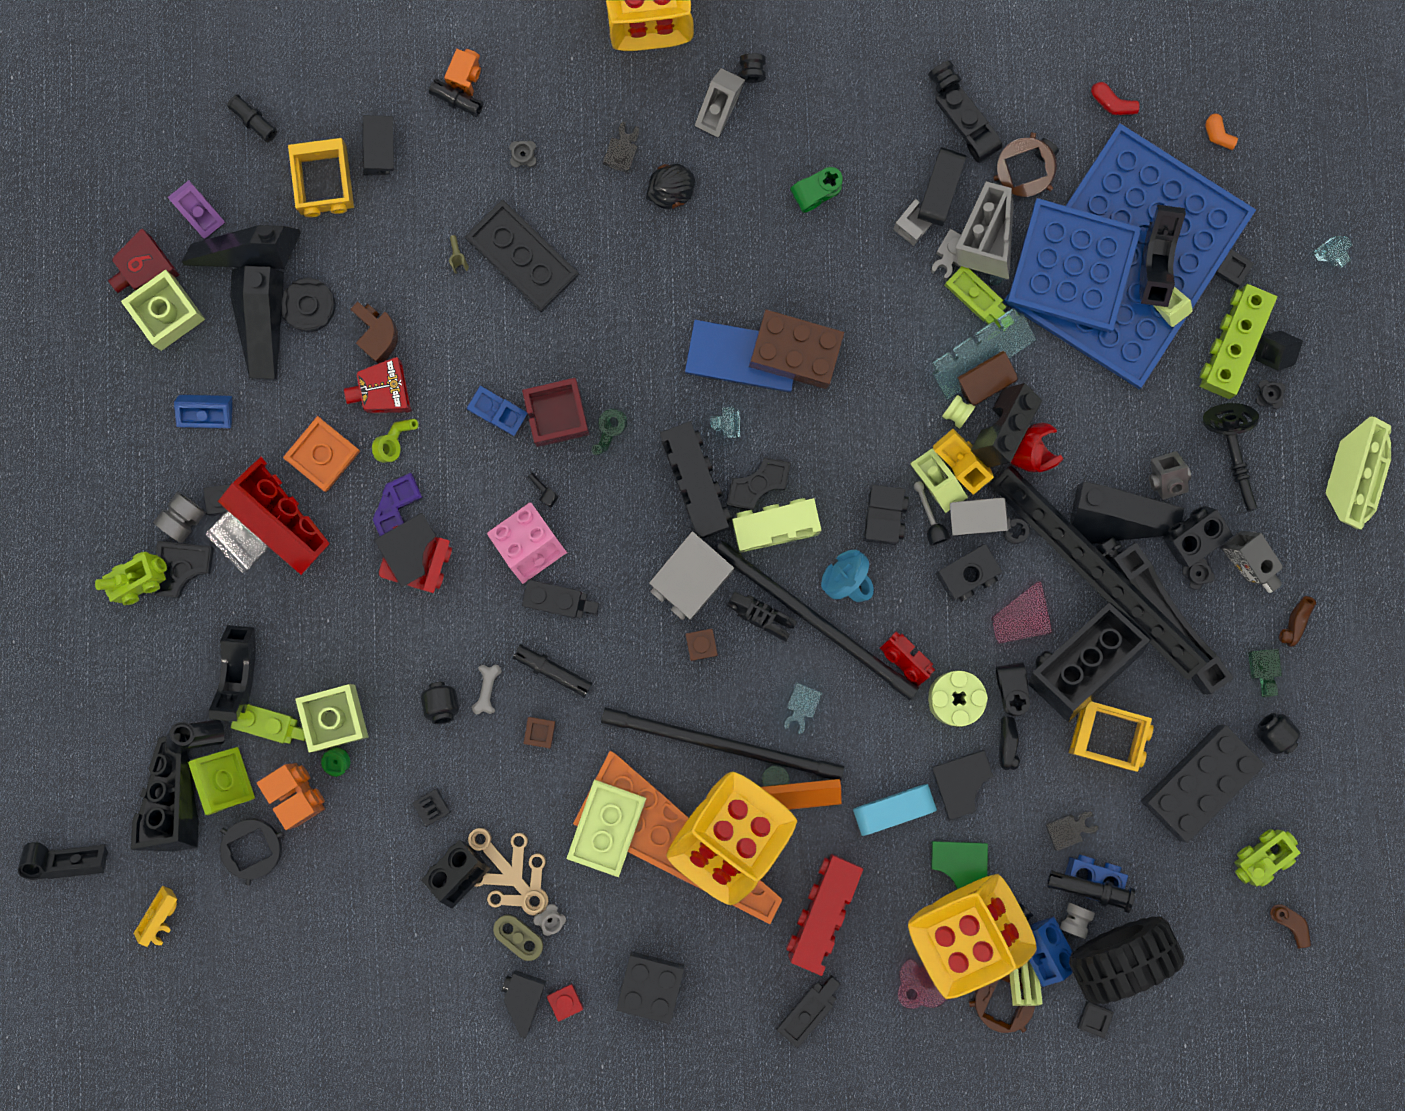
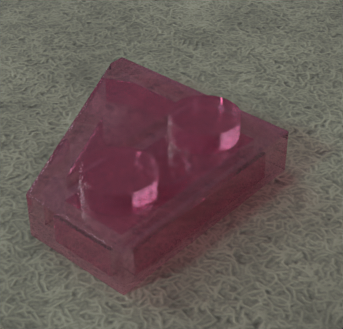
M1041 581L1034 583L1029 589L992 617L997 644L1052 633Z

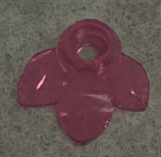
M910 958L902 965L899 972L901 985L898 989V999L904 1007L915 1009L923 1005L928 1008H935L947 1000L934 985L924 964L918 967L917 963ZM910 989L916 991V996L913 999H908L906 996L907 991Z

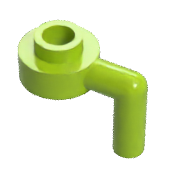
M416 419L394 422L387 435L377 437L372 444V453L375 459L382 463L395 461L399 457L401 450L397 440L400 433L417 429L418 421Z

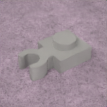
M952 229L949 230L936 253L942 259L937 260L931 268V273L934 274L938 267H944L946 274L943 280L945 281L952 274V263L959 267L956 245L961 234Z

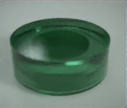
M770 766L763 772L762 784L764 787L789 784V774L781 766Z

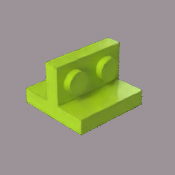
M238 747L188 762L205 815L208 816L255 799Z

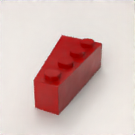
M261 456L229 486L218 502L302 575L330 543L309 516H303L298 510V502L293 496H287L280 487L282 482L276 474L272 476L265 468L267 463Z
M833 854L830 855L829 859H823L818 873L822 874L818 885L813 883L808 894V899L811 900L807 910L802 909L797 921L800 929L797 936L791 935L786 947L792 964L820 976L823 975L825 966L821 965L824 956L827 957L832 952L836 937L834 932L835 930L838 931L842 926L846 914L844 908L846 904L849 905L863 872L861 866Z

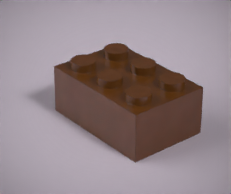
M766 309L749 367L827 389L832 379L844 332Z

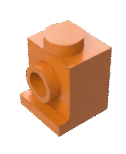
M456 49L444 77L447 85L453 88L459 87L464 90V93L472 96L474 93L472 82H477L481 72L478 62L480 55L469 49H465V51Z

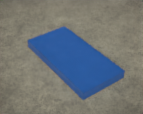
M694 320L685 374L790 393L793 379L749 367L759 331Z

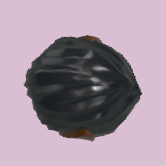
M680 164L661 165L650 177L646 199L663 209H675L678 206L684 205L691 199L696 181L694 174Z

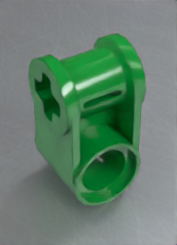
M827 167L810 177L800 180L790 188V191L802 212L807 213L820 206L823 202L837 196L842 189L843 177L837 168ZM826 179L835 180V186H831L830 183L826 184Z

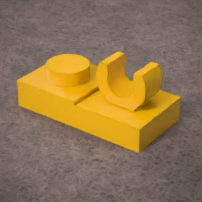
M163 885L133 933L139 944L148 947L151 941L155 945L160 946L163 944L162 939L156 937V934L161 930L170 932L169 926L164 921L167 916L173 914L177 906V897L172 889Z

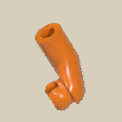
M1210 115L1205 124L1209 140L1212 143L1233 150L1238 138L1225 133L1221 115Z

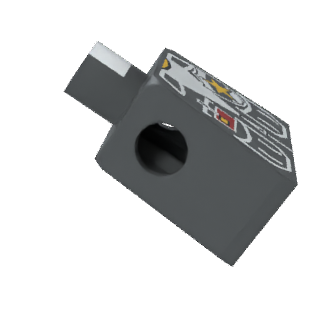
M1240 531L1220 547L1248 582L1262 584L1268 593L1277 590L1282 585L1276 573L1282 570L1283 566L1262 533Z

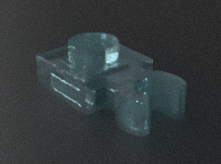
M796 683L787 705V709L794 712L792 716L785 720L784 728L788 729L790 722L795 720L800 725L797 733L802 734L805 729L804 716L813 718L822 692Z

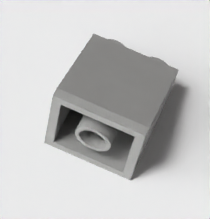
M692 531L649 582L653 587L650 592L661 602L665 599L673 605L670 610L681 620L685 617L691 620L733 573L734 567Z

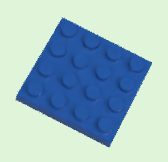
M1037 198L1034 203L1007 303L1111 333L1114 330L1141 227Z

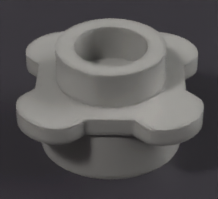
M549 904L545 911L534 916L533 921L535 925H539L542 928L544 935L549 936L557 933L562 928L566 918L563 914L558 913L556 905Z

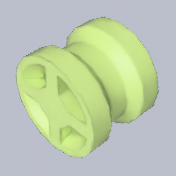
M957 395L942 417L946 420L951 419L955 422V426L960 429L975 406L964 403L962 397Z

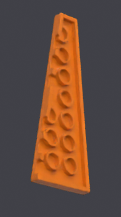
M609 751L595 780L646 797L628 852L700 888L678 871L666 857L672 842L689 817L616 753ZM589 793L573 823L576 826L579 824ZM759 880L753 891L733 906L771 924L782 902V898L762 880Z

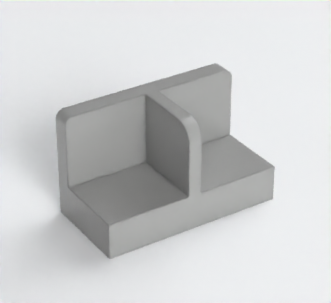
M1005 498L977 499L950 503L953 535L1008 531L1011 528L1010 518H1007Z

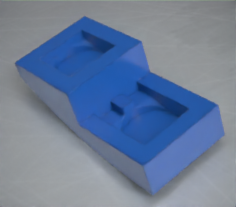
M482 386L478 387L466 407L468 411L512 436H515L527 415L526 411L506 399L500 398Z

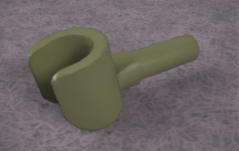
M452 235L450 236L453 255L449 258V263L455 274H457L456 268L459 265H463L465 270L468 271L469 266L464 255L460 253L457 237Z

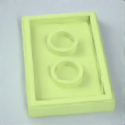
M594 779L566 859L619 877L646 797Z

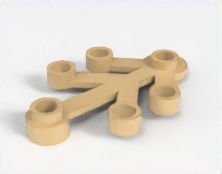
M485 828L473 830L468 837L471 848L477 851L483 850L503 873H486L483 876L482 882L477 883L475 886L479 887L483 884L514 886L521 894L504 895L500 890H494L487 897L488 904L492 907H499L501 905L522 906L523 910L529 915H537L545 911L549 900L546 892L541 889L542 868L546 864L544 855L535 853L529 859V866L532 868L529 887L522 879L524 847L528 843L527 836L524 833H516L512 836L513 855L511 866L491 843V834ZM477 834L485 836L486 840L483 844L477 843ZM515 837H523V846H517L515 844ZM534 857L542 859L540 867L533 865L532 860ZM493 894L500 895V903H493L491 896ZM532 896H537L540 899L538 906L531 905L530 898Z

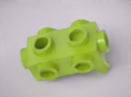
M148 552L138 553L132 557L131 561L113 567L112 572L103 576V579H97L95 587L97 590H105L110 602L132 605L139 601L138 595L153 593L160 589L159 584L166 580L164 572L167 570L165 561L158 557V555L149 554Z
M1269 829L1259 836L1261 842L1252 848L1249 845L1241 849L1237 853L1239 859L1234 862L1238 867L1235 870L1238 878L1244 884L1249 882L1253 886L1257 887L1260 885L1262 887L1274 879L1273 874L1278 870H1285L1296 862L1295 857L1301 853L1296 848L1298 845L1297 840L1290 832ZM1277 844L1279 847L1278 852L1275 854L1271 853L1270 848Z

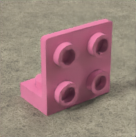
M528 503L487 533L522 584L567 553L532 503Z

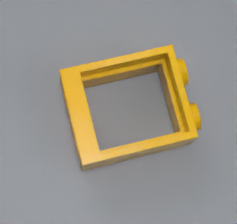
M342 138L288 145L295 208L301 215L317 217L320 215V212L331 211L333 214H341L347 212V209L354 208L347 146ZM339 157L344 198L306 203L302 162Z
M1091 701L1079 712L1069 753L1138 772L1139 767L1142 768L1146 760L1145 743L1150 741L1154 727L1150 725L1152 718ZM1096 712L1137 723L1127 762L1086 751Z

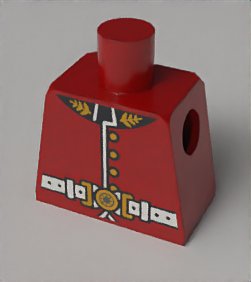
M398 357L357 372L358 386L344 388L347 404L362 401L363 409L367 413L411 412L403 365Z

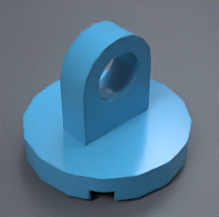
M856 549L848 550L837 556L838 562L834 566L830 564L822 576L821 587L825 593L832 599H842L846 596H849L855 602L871 599L874 589L871 579L867 576L869 570L868 558Z

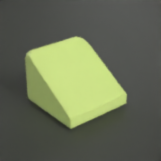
M1175 287L1168 307L1153 305L1171 327H1174L1192 312L1191 300Z

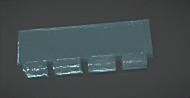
M1014 308L997 319L1001 326L1000 328L992 322L975 333L979 341L978 343H975L973 338L969 337L952 349L956 356L954 359L947 352L932 362L936 370L932 374L947 400L961 391L957 377L1003 350L1009 359L1036 341L1024 314H1018Z

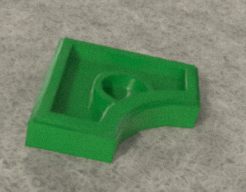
M932 841L931 869L942 871L948 875L955 884L956 890L987 877L988 843Z

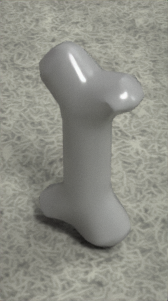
M481 665L478 667V670L482 673L483 682L479 700L472 706V710L475 714H480L481 712L492 714L495 712L490 702L493 683L502 671L499 665H493L492 667Z

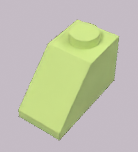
M933 448L910 463L945 513L950 510V503L964 501L968 498L956 477Z

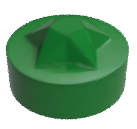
M331 748L322 756L321 765L323 770L330 776H341L350 767V757L341 748Z

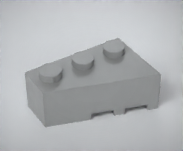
M986 181L956 245L959 266L1009 279L1013 222L1012 188Z

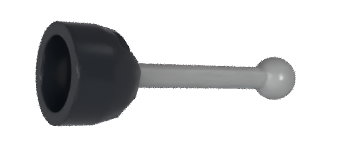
M917 481L914 484V489L919 492L931 524L927 531L929 544L933 546L950 539L949 532L944 525L936 523L924 493V483Z

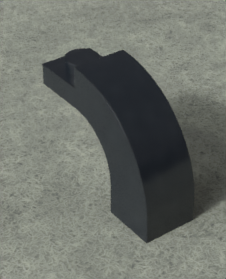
M1157 205L1153 221L1149 223L1140 271L1141 304L1168 307L1175 286L1173 274L1174 256L1186 215L1185 208Z
M227 625L220 640L222 660L220 681L208 711L209 719L237 722L240 713H245L252 689L256 652L255 627Z

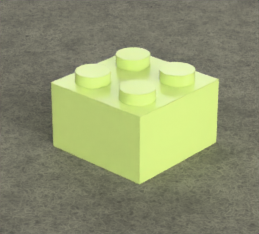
M167 270L161 272L121 301L151 344L161 351L205 320L177 279Z
M354 684L340 686L295 699L309 752H317L368 738Z

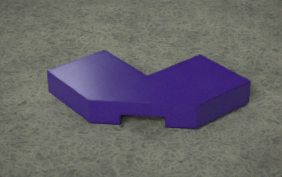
M412 473L385 485L382 493L383 496L373 517V522L380 536L392 530L394 526L404 523L399 509L423 498Z

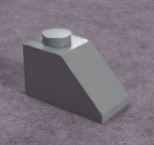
M721 68L711 80L695 126L719 137L738 100L745 79Z

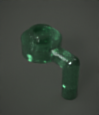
M609 409L600 415L598 425L603 434L599 443L592 446L591 450L594 455L605 453L610 446L613 436L623 433L626 429L627 418L621 410ZM612 417L618 419L617 427H613L610 424Z

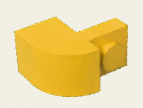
M952 429L933 445V449L952 468L956 479L974 495L992 480L994 476L991 469L985 466L970 451L973 445L969 441L966 442Z

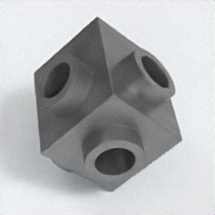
M1177 451L1151 459L1152 474L1149 475L1150 486L1153 491H1158L1163 500L1189 492L1188 480H1191V472Z

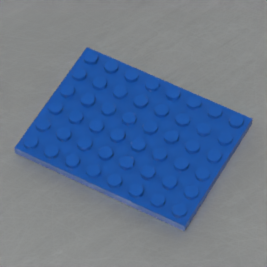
M1119 123L1066 204L1070 208L1141 227L1114 330L1110 333L1008 304L1009 293L1003 303L1137 389H1141L1187 318L1185 317L1174 327H1171L1153 305L1141 304L1140 271L1143 249L1149 223L1153 221L1157 205L1185 208L1186 215L1175 250L1173 274L1174 287L1191 300L1192 309L1256 209Z

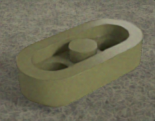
M506 914L495 922L493 928L495 937L518 957L525 961H532L540 956L544 946L542 938L514 915ZM510 923L513 926V932L506 933L503 929L504 924ZM532 941L535 944V948L527 950L525 942Z

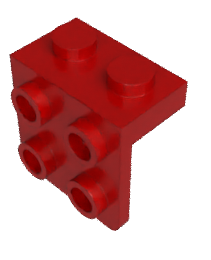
M435 537L427 544L423 552L422 561L426 574L407 584V586L434 593L435 588H440L444 574L440 573L443 562L448 563L452 552V547H449V540ZM383 558L378 572L379 576L397 582Z

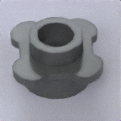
M514 141L510 144L509 148L512 153L510 164L514 168H518L520 165L535 166L537 162L534 157L536 145L533 141ZM522 152L526 153L525 156H521L520 154Z

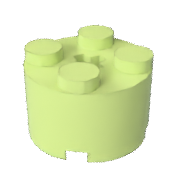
M952 671L940 675L932 683L928 696L930 711L934 717L950 726H966L974 723L983 714L988 699L982 682L973 674L965 671ZM953 693L962 694L960 698L963 701L962 704L952 703L954 701Z

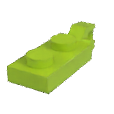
M961 266L945 283L944 286L983 322L985 321L988 325L993 322L1003 331L1011 324L1012 319L1004 312L1006 306L1002 303L1003 299L969 268Z
M251 704L247 705L245 713H240L237 722L232 721L231 724L232 729L280 743L291 744L292 738L306 741L303 728L296 726L298 720L293 719L292 716Z

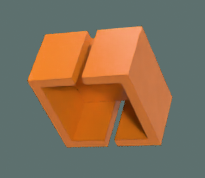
M297 763L285 764L256 782L269 804L277 799L281 802L293 795L273 808L285 830L298 827L325 810L322 805L325 802L322 794L317 788L311 789L308 782L310 779L309 773L303 765L298 766Z

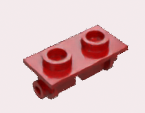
M896 631L880 649L890 662L895 663L904 672L908 680L919 686L935 671L932 667L933 663L920 651L912 656L910 652L915 646L902 633L899 634Z

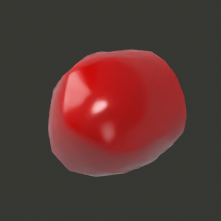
M1044 422L1029 426L1010 464L1028 472H1043L1057 466L1063 460L1062 455L1052 454L1045 447L1041 439L1047 434L1056 433L1057 429Z

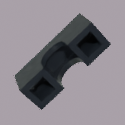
M1026 383L1002 389L992 408L1000 419L993 426L980 431L970 451L988 468L1011 463L1042 399Z

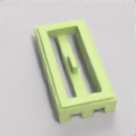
M1028 961L1021 967L1020 973L1024 999H1021L1018 969L1010 973L1013 1006L1042 1005L1040 981Z

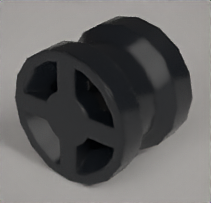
M749 53L739 57V64L742 66L740 77L745 79V82L757 83L766 80V72L763 70V66L766 64V57L764 55Z
M950 60L939 64L928 73L930 80L935 81L936 90L939 94L961 81L959 74L953 71L954 65Z

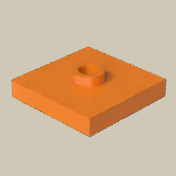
M317 416L283 458L320 489L327 492L359 454L360 450Z

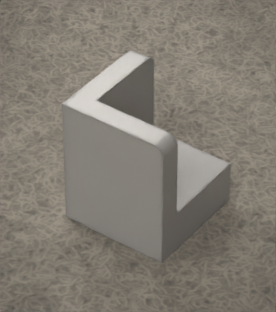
M917 199L912 202L893 228L895 232L913 246L932 225V223L917 219L920 208H918L920 202Z

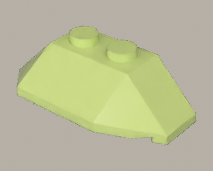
M1369 417L1340 441L1325 492L1339 520L1356 529H1362L1364 523L1369 521L1377 511L1391 462V441L1389 437L1391 425L1376 417Z

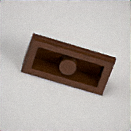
M1004 350L957 377L963 396L973 406L1018 380L1017 374Z

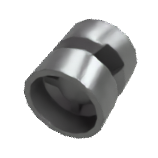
M177 492L168 503L169 509L162 510L154 520V524L173 539L183 543L192 532L190 526L197 525L206 512L186 496Z

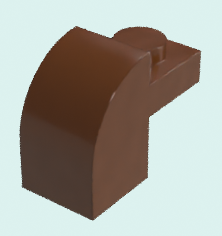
M357 301L350 310L369 329L356 344L377 364L382 363L391 355L397 345V327L386 312L377 319L380 314L368 303L363 307Z

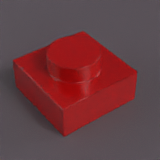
M573 983L546 996L558 1022L584 1009Z

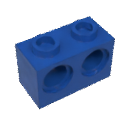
M1080 854L1078 859L1069 857L1066 875L1076 877L1077 871L1085 868L1088 872L1086 880L1102 884L1106 877L1112 876L1114 886L1125 889L1128 875L1121 873L1122 867L1106 862L1105 866L1101 867L1094 864L1095 859Z
M1053 916L1035 922L1030 926L1036 941L1037 950L1029 962L1042 987L1064 981L1073 973L1069 965L1072 950Z

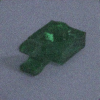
M1279 649L1248 652L1252 679L1260 678L1261 696H1278V688L1274 677L1282 676Z

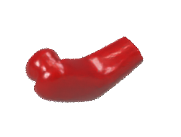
M1098 82L1092 86V96L1109 114H1138V101L1119 99L1104 82Z

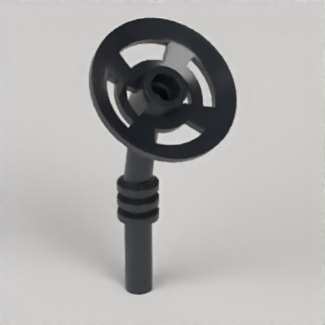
M1227 403L1217 405L1204 413L1203 425L1214 433L1226 435L1233 465L1231 471H1234L1232 475L1236 477L1234 481L1239 484L1247 512L1256 510L1258 508L1249 482L1251 476L1247 474L1249 469H1245L1247 463H1243L1237 434L1253 429L1259 422V414L1254 408L1244 404ZM1228 413L1223 415L1222 418L1217 417L1220 414ZM1243 415L1248 416L1252 421L1248 422L1247 418Z

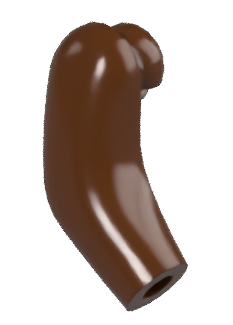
M1304 596L1291 612L1288 629L1280 631V642L1287 643L1289 647H1293L1300 641L1309 617L1316 605L1315 599Z
M1274 905L1270 911L1271 918L1291 930L1298 949L1310 947L1311 941L1306 920L1285 905Z

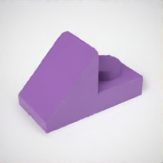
M189 180L168 196L174 206L204 239L225 223Z

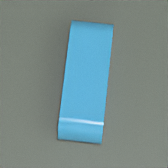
M928 784L920 785L853 809L862 836L937 811Z

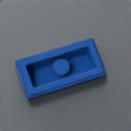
M179 395L174 401L177 427L231 428L232 396Z

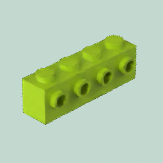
M1249 284L1234 292L1230 304L1233 305L1230 315L1226 314L1220 325V329L1223 330L1220 339L1216 338L1211 346L1210 353L1213 355L1210 363H1205L1199 376V378H1202L1201 388L1227 399L1237 395L1278 296Z

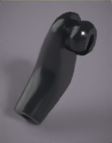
M1009 716L1001 719L999 761L1003 770H1016L1020 764L1019 757L1015 755L1019 737L1015 719Z

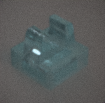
M1333 236L1313 253L1318 261H1329L1333 267H1336L1338 264L1340 267H1343L1351 261L1346 250L1352 246V243L1347 236Z
M734 407L722 408L723 416L711 417V428L723 430V435L729 438H740L739 410Z

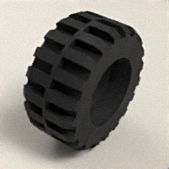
M1152 916L1126 923L1087 941L1086 944L1072 952L1069 965L1085 999L1090 1003L1098 1005L1100 1003L1107 1004L1111 1001L1116 1002L1126 997L1129 998L1164 982L1163 980L1172 977L1175 972L1181 969L1184 965L1185 957L1169 922L1161 916Z

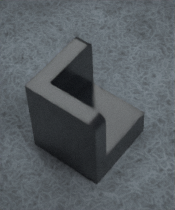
M1284 331L1263 335L1255 360L1277 371L1294 366L1297 362L1303 340Z

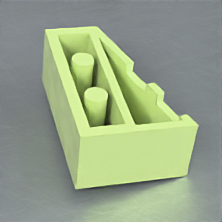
M805 498L789 502V505L779 507V504L763 507L762 512L754 514L752 510L737 513V518L732 519L739 553L818 536L822 530L814 498L809 500Z

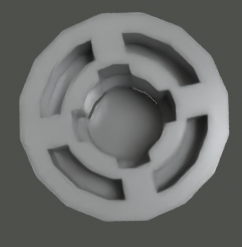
M1069 902L1066 910L1068 915L1062 921L1060 929L1086 939L1088 934L1087 925L1093 920L1095 912Z

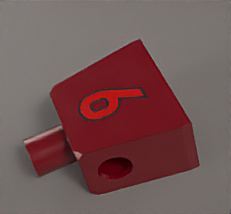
M142 228L113 257L112 261L120 272L110 278L108 282L117 293H120L129 285L135 291L164 270H167L175 278L180 274L151 235Z

